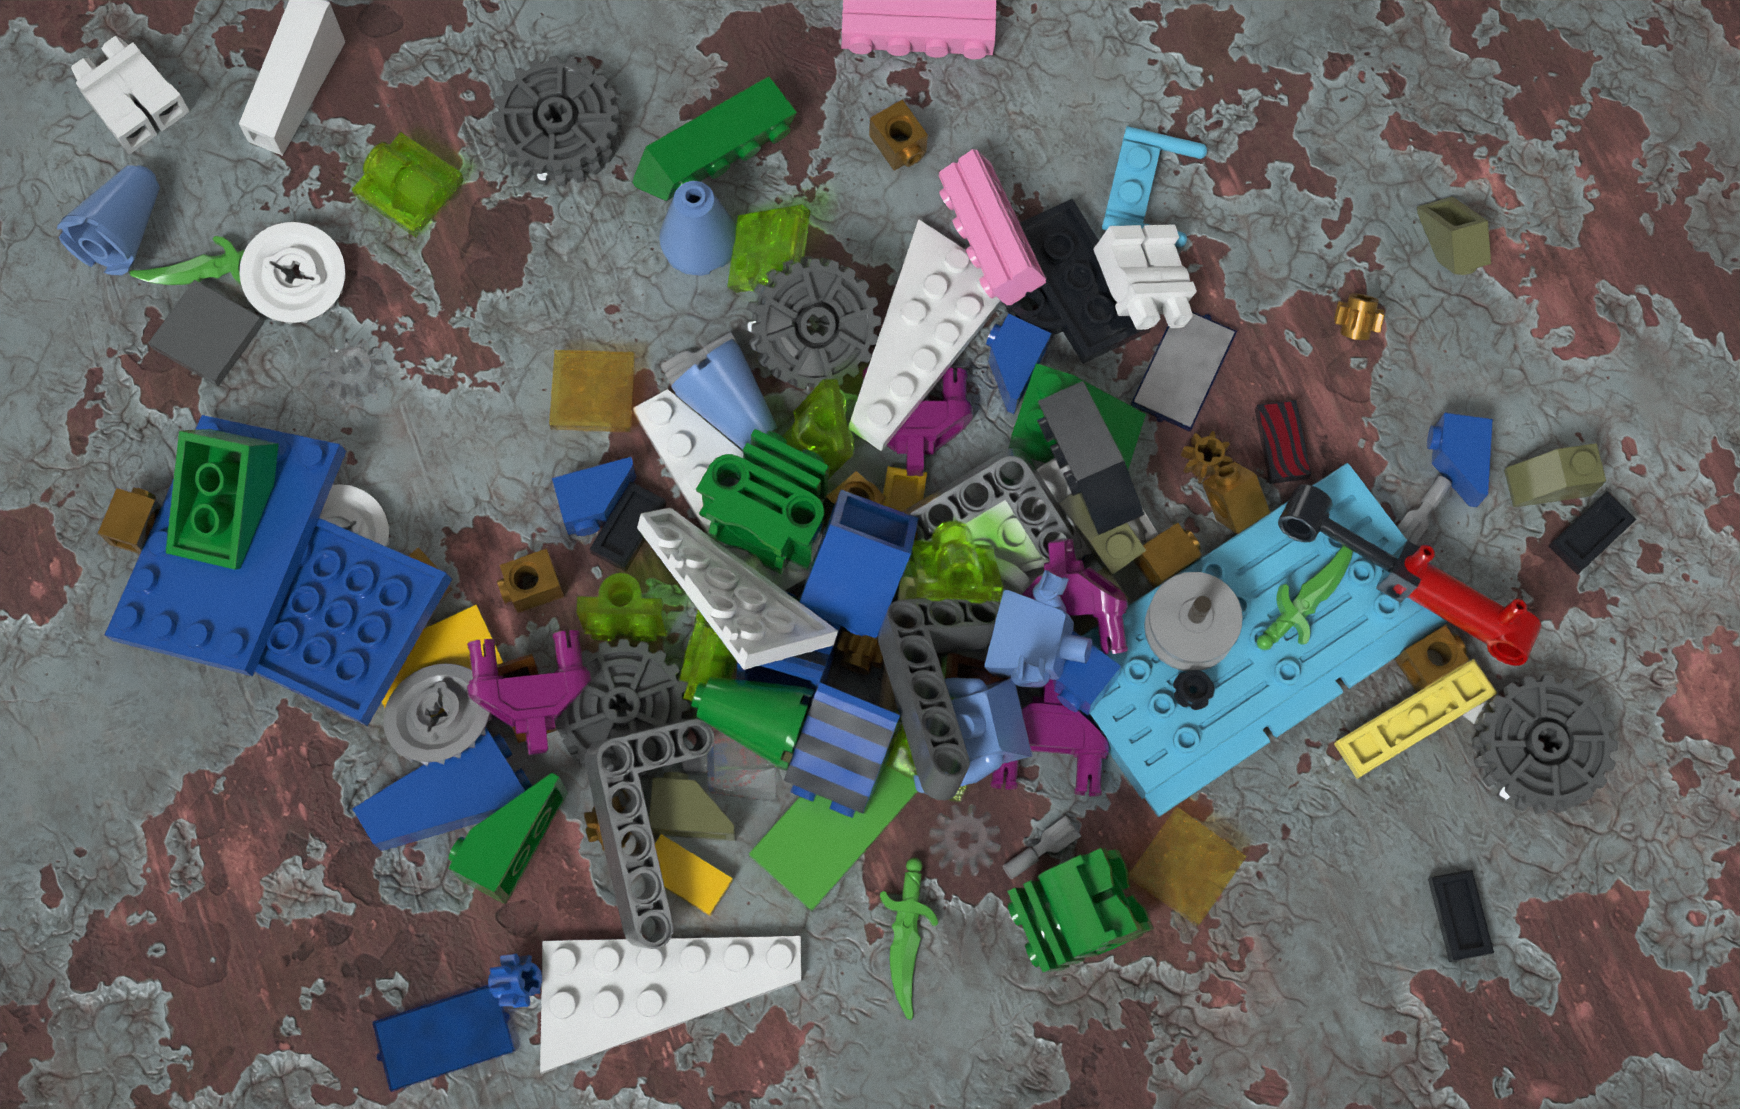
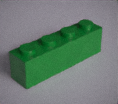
M768 76L647 145L632 183L637 189L668 201L674 197L676 190L682 184L689 181L700 182L709 176L711 179H716L723 175L730 168V164L736 160L747 161L756 155L765 143L771 141L775 144L784 139L791 131L790 125L797 112Z

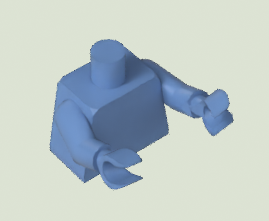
M1045 570L1040 582L1033 589V596L1036 600L1004 589L984 665L993 677L1012 678L1013 683L1018 686L1039 688L1045 686L1049 679H1060L1065 659L1081 663L1088 662L1091 654L1092 640L1072 635L1074 622L1066 613L1065 604L1059 596L1063 594L1069 581L1068 578L1058 577Z
M976 678L944 679L950 698H954L951 702L970 762L968 771L960 786L979 782L999 769L1004 763L1032 757L1016 685L1013 683L1012 678L987 685L982 680ZM914 775L916 790L920 793H925L921 787L918 775Z

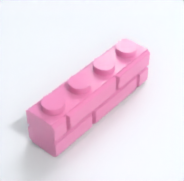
M843 0L841 49H849L855 54H867L871 50H884L894 56H904L909 52H925L926 55L934 58L944 57L951 53L963 54L969 59H981L986 55H993L996 30V0Z
M972 149L960 157L957 163L953 162L941 170L938 176L944 188L939 191L940 196L950 210H954L957 215L952 222L961 237L968 239L971 245L966 248V253L974 266L982 269L984 276L979 281L987 295L992 299L994 297L999 298L1006 305H1013L1025 297L1027 292H1032L1045 284L1046 277L991 162L977 149Z

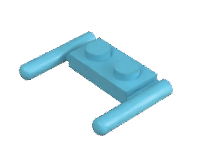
M1126 126L1102 230H1107L1109 226L1141 225V228H1143L1144 225H1150L1143 223L1160 150L1202 159L1207 154L1206 145ZM1177 231L1179 239L1176 241L1175 246L1181 248L1185 246L1187 236L1185 233Z

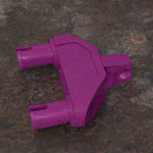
M868 367L865 368L862 372L863 381L866 376ZM949 368L942 376L943 401H922L886 445L894 452H897V454H906L907 476H923L924 454L936 452L961 433L972 420L973 407L967 401L968 374L966 370L957 368L956 383H954L953 368Z
M1072 538L1049 542L1050 562L1044 563V571L1048 570L1058 577L1069 579L1063 594L1059 595L1065 604L1066 613L1069 616L1093 614V617H1097L1101 643L1100 651L1104 654H1110V651H1112V654L1128 651L1123 622V614L1128 609L1125 594L1092 568H1084L1082 560H1076ZM1042 575L1038 576L1022 593L1023 596L1036 600L1033 596V589L1040 582Z
M569 630L567 640L565 631L553 634L558 670L548 674L503 678L498 676L495 640L484 639V657L482 656L480 640L468 643L473 679L467 685L469 697L480 707L511 727L515 726L516 734L526 733L529 755L547 753L546 730L555 729V720L591 682V673L587 667L583 666L579 638L580 631Z
M1049 679V682L1043 686L1042 697L1033 696L1032 703L1022 709L1031 751L1073 755L1077 758L1076 788L1074 793L1085 796L1089 779V797L1101 796L1102 760L1106 759L1107 755H1109V743L1079 711L1073 712L1058 700L1057 696L1059 694L1054 691L1053 679ZM1018 760L1004 763L992 773L991 787L1001 789L1003 775L1006 772L1005 790L1018 788Z

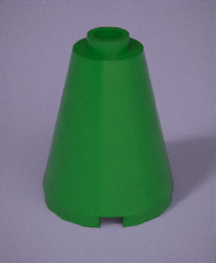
M710 677L707 684L699 682L691 706L698 708L697 718L777 768L787 771L790 763L783 761L786 752L794 753L810 709L807 708V705L803 704L804 697L813 699L815 690L803 686Z

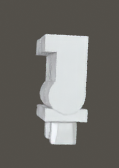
M114 36L105 42L101 48L108 60L96 67L89 57L82 58L72 65L71 69L77 79L75 83L87 102L130 155L157 136L149 119L134 104V101L138 103L161 132L190 111L180 93L162 77L133 42L128 45L118 36ZM174 105L169 114L159 116L160 113ZM142 127L141 132L137 136L126 138Z
M1141 225L1109 226L1093 249L1111 295L1117 301L1115 308L1118 316H1130L1136 330L1154 327L1161 319L1159 314H1164L1170 328H1182L1193 317L1189 301L1197 290L1194 283L1190 282L1187 269L1181 264L1175 246L1176 241L1179 239L1175 225H1144L1143 228H1141Z

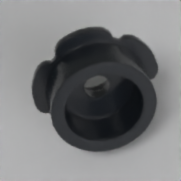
M1200 670L1180 673L1173 683V687L1176 689L1174 698L1182 707L1189 706L1192 710L1203 709L1208 705L1209 698L1211 699L1214 696L1215 688L1213 682L1208 675ZM1192 686L1196 687L1197 693H1191L1189 688Z

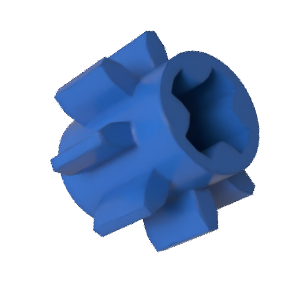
M517 953L500 956L501 966L490 968L491 973L488 978L489 991L494 997L499 999L500 1007L530 1006L529 996L540 994L542 974L538 966L531 963L532 956H518Z

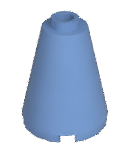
M128 165L62 218L57 225V230L62 229L63 231L59 236L61 243L84 264L92 267L97 262L107 266L103 273L109 275H123L127 273L135 261L160 189L155 174L141 165Z
M699 181L686 182L676 190L662 223L659 235L661 249L672 267L685 274L703 276L710 274V271L720 266L721 268L724 267L736 252L738 239L736 225L709 186Z
M733 339L723 343L707 354L708 358L698 365L694 364L671 386L676 393L675 395L742 450L746 443L751 444V434L754 429L766 434L767 431L774 432L778 428L740 346Z

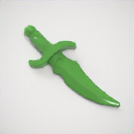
M214 236V243L225 250V253L222 255L209 256L202 254L191 260L171 266L147 270H131L129 274L132 277L149 283L188 285L194 280L201 282L208 277L219 279L223 274L231 272L235 281L241 285L240 263L245 250L236 252L233 245L227 239Z
M1343 546L1329 564L1301 586L1300 593L1293 602L1289 598V586L1287 584L1279 586L1276 600L1281 615L1264 631V634L1258 637V648L1264 651L1269 650L1273 643L1278 642L1292 626L1298 631V643L1301 645L1308 643L1310 627L1305 618L1309 614H1314L1318 604L1327 600L1335 591L1351 561L1352 550Z
M916 857L910 858L906 863L908 872H905L902 901L890 899L885 891L880 892L879 895L882 904L887 909L897 912L896 921L892 924L894 940L890 946L891 980L896 999L906 1018L911 1021L913 1019V972L916 954L921 941L917 929V920L920 915L925 917L932 926L938 924L934 912L926 905L919 903L922 877L920 871L923 864Z

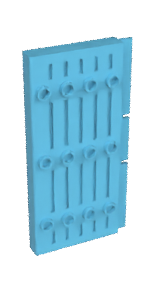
M1348 463L1312 485L1323 490L1331 498L1333 503L1329 512L1331 520L1391 555L1407 541ZM1286 502L1176 574L1202 572L1219 578L1235 593L1242 609V628L1235 644L1221 662L1209 669L1202 670V672L1208 675L1215 688L1214 696L1211 699L1209 698L1208 705L1200 710H1192L1189 706L1182 707L1177 703L1174 698L1176 689L1173 687V683L1180 673H1186L1187 671L1172 668L1162 662L1153 653L1147 642L1144 629L1145 616L1155 593L1161 586L1159 585L1128 605L1126 613L1123 614L1128 651L1112 654V651H1110V654H1106L1121 665L1117 680L1088 716L1081 710L1079 711L1106 738L1109 743V754L1141 799L1145 798L1154 813L1160 817L1270 743V739L1263 729L1268 727L1273 736L1279 737L1341 695L1343 689L1336 682L1337 679L1341 678L1350 689L1399 656L1405 649L1448 623V621L1409 598L1404 599L1400 603L1376 589L1384 569L1353 552L1345 575L1335 591L1327 600L1318 604L1314 614H1309L1305 618L1310 627L1308 643L1304 645L1298 643V631L1292 626L1278 642L1273 643L1269 650L1264 651L1258 648V637L1264 634V631L1281 615L1276 600L1279 586L1284 584L1289 586V598L1293 602L1299 595L1301 586L1329 564L1343 547L1342 544L1321 532L1318 533L1314 541L1307 543L1296 541L1285 535L1279 528L1278 520L1288 503ZM1098 626L1081 636L1090 638L1092 645L1099 650L1101 649ZM1192 686L1189 688L1191 693H1197L1196 687Z

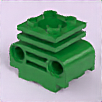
M754 429L751 434V444L746 443L743 448V458L733 454H725L715 458L709 465L696 488V492L702 494L703 502L699 515L711 521L709 536L728 548H737L752 554L763 566L780 575L784 572L789 561L808 570L815 558L823 536L824 508L820 498L824 499L828 493L829 466L824 464V459L810 450H803L801 452L787 445L788 441L775 432L767 431L765 434Z
M1100 848L1087 855L1076 856L1038 875L1040 881L1030 880L1023 884L1024 888H1013L1007 891L1011 902L1008 903L1009 913L1017 926H1023L1029 940L1025 944L1028 957L1036 968L1040 966L1042 973L1065 970L1070 967L1069 964H1078L1085 961V957L1103 954L1143 936L1144 933L1154 929L1146 909L1137 901L1135 896L1125 897L1123 890L1130 888L1128 869L1120 851L1116 849L1107 851L1106 848Z

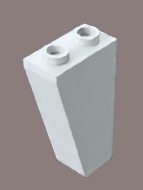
M289 0L239 122L248 142L282 156L285 153L345 44L343 34L328 0Z

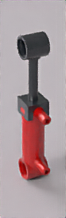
M1306 484L1299 485L1294 489L1278 520L1279 528L1285 535L1296 541L1307 543L1314 541L1319 532L1325 534L1384 569L1376 586V589L1400 603L1404 599L1409 598L1487 644L1488 652L1498 661L1513 666H1520L1526 663L1542 625L1535 615L1527 611V605L1523 600L1514 599L1504 607L1429 563L1435 557V551L1430 545L1418 547L1407 540L1391 555L1331 520L1329 512L1333 503L1328 494L1323 490Z

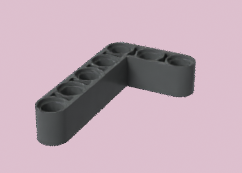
M1009 448L1000 452L902 511L919 518L916 528L918 538L913 542L910 556L1006 500L1035 548L1045 560L1050 561L1049 546L1044 539L1048 533L1053 531L1061 532L1067 539L1072 538L1074 545L1075 532L1029 456L1024 451L1016 448ZM1009 461L1017 462L1023 467L1024 473L1017 479H1009L1003 475L1001 466ZM972 483H980L987 488L989 494L984 499L974 500L967 494L966 487ZM1032 496L1038 497L1045 502L1046 507L1040 513H1030L1024 508L1023 501ZM937 504L947 505L952 510L953 517L946 521H940L932 515L931 508Z
M977 594L895 601L889 606L878 633V643L921 787L928 796L936 800H948L954 797L970 766L969 756L936 653L978 650L990 645L1000 602L989 595Z
M700 719L673 722L600 740L593 743L587 749L585 755L586 771L623 933L632 945L649 949L661 948L669 942L673 934V922L639 773L708 754L714 744V732L710 725ZM687 728H690L696 736V743L692 750H689L683 743V734ZM647 738H651L657 747L656 755L652 760L647 759L643 753V744ZM606 748H611L617 756L616 765L611 771L605 768L602 763V755ZM617 790H621L626 797V806L620 813L612 806V797ZM628 832L634 835L636 840V847L630 855L623 851L621 845L623 836ZM640 874L645 880L646 887L644 893L636 897L631 890V884L633 879ZM651 917L655 923V931L651 938L646 940L642 936L641 926L646 918Z

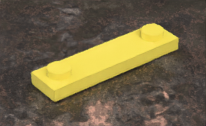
M1472 659L1339 739L1334 745L1358 779L1491 699L1497 692L1475 659Z

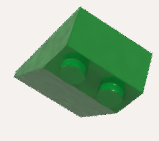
M1036 363L1011 435L1009 448L1020 449L1029 458L1043 463L1054 459L1050 446L1056 443L1054 440L1046 442L1037 422L1038 419L1044 417L1038 401L1083 381L1117 445L1127 469H1129L1146 414L1075 375Z
M213 429L179 431L166 553L230 569H240L274 486L279 443Z
M553 773L549 774L470 829L466 838L459 837L448 857V860L452 861L449 869L463 883L506 905L568 795V791L560 777Z

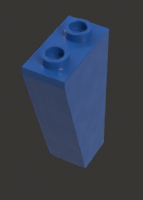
M485 727L486 735H480L476 739L475 748L468 747L461 752V758H448L445 760L444 765L439 762H430L428 766L422 765L352 808L372 843L380 851H384L480 823L532 787L522 768L514 772L506 759L513 754L501 734L499 733L492 737Z

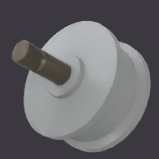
M1202 572L1181 573L1163 583L1155 593L1145 616V636L1153 653L1168 666L1187 672L1191 670H1206L1221 662L1238 639L1242 628V609L1235 593L1219 578Z

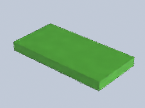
M889 755L866 814L855 811L853 818L829 809L832 801L817 794L814 802L799 797L752 849L749 857L813 912L918 793L915 788L914 775Z

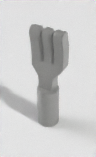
M728 332L705 345L698 352L683 351L663 363L661 369L666 373L665 376L669 379L671 386L694 364H700L708 358L707 354L731 339L737 343L733 334Z
M1437 477L1422 498V504L1419 509L1409 511L1397 526L1403 536L1413 544L1417 543L1429 525L1427 517L1429 512L1435 510L1452 486L1451 482L1445 477Z
M1064 816L1041 834L1040 842L1033 848L1028 847L1002 867L1008 877L1014 879L1039 861L1038 858L1046 853L1058 854L1079 839L1081 835L1075 830V826L1070 823L1069 818Z

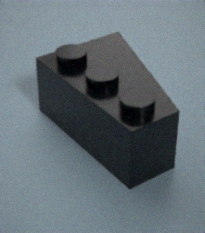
M1081 381L1039 400L1038 403L1044 416L1037 420L1046 442L1055 441L1056 444L1051 445L1050 449L1059 469L1067 467L1068 471L1064 472L1063 476L1072 496L1080 494L1098 535L1145 515L1125 461L1084 382Z

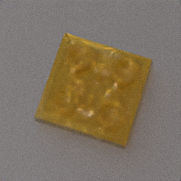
M554 350L549 419L550 429L631 432L635 353Z
M1176 807L1130 871L1128 877L1198 927L1247 856L1183 810Z

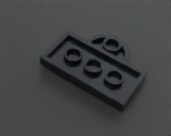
M1073 199L1020 222L1046 277V283L1032 292H1027L1025 296L1032 298L1037 303L1038 309L1034 311L1023 310L1018 302L1013 305L1005 304L1009 314L1052 333L1051 335L1063 332L1083 364L1150 332L1151 328L1136 330L1130 316H1118L1115 308L1117 301L1111 295L1093 250L1099 240Z

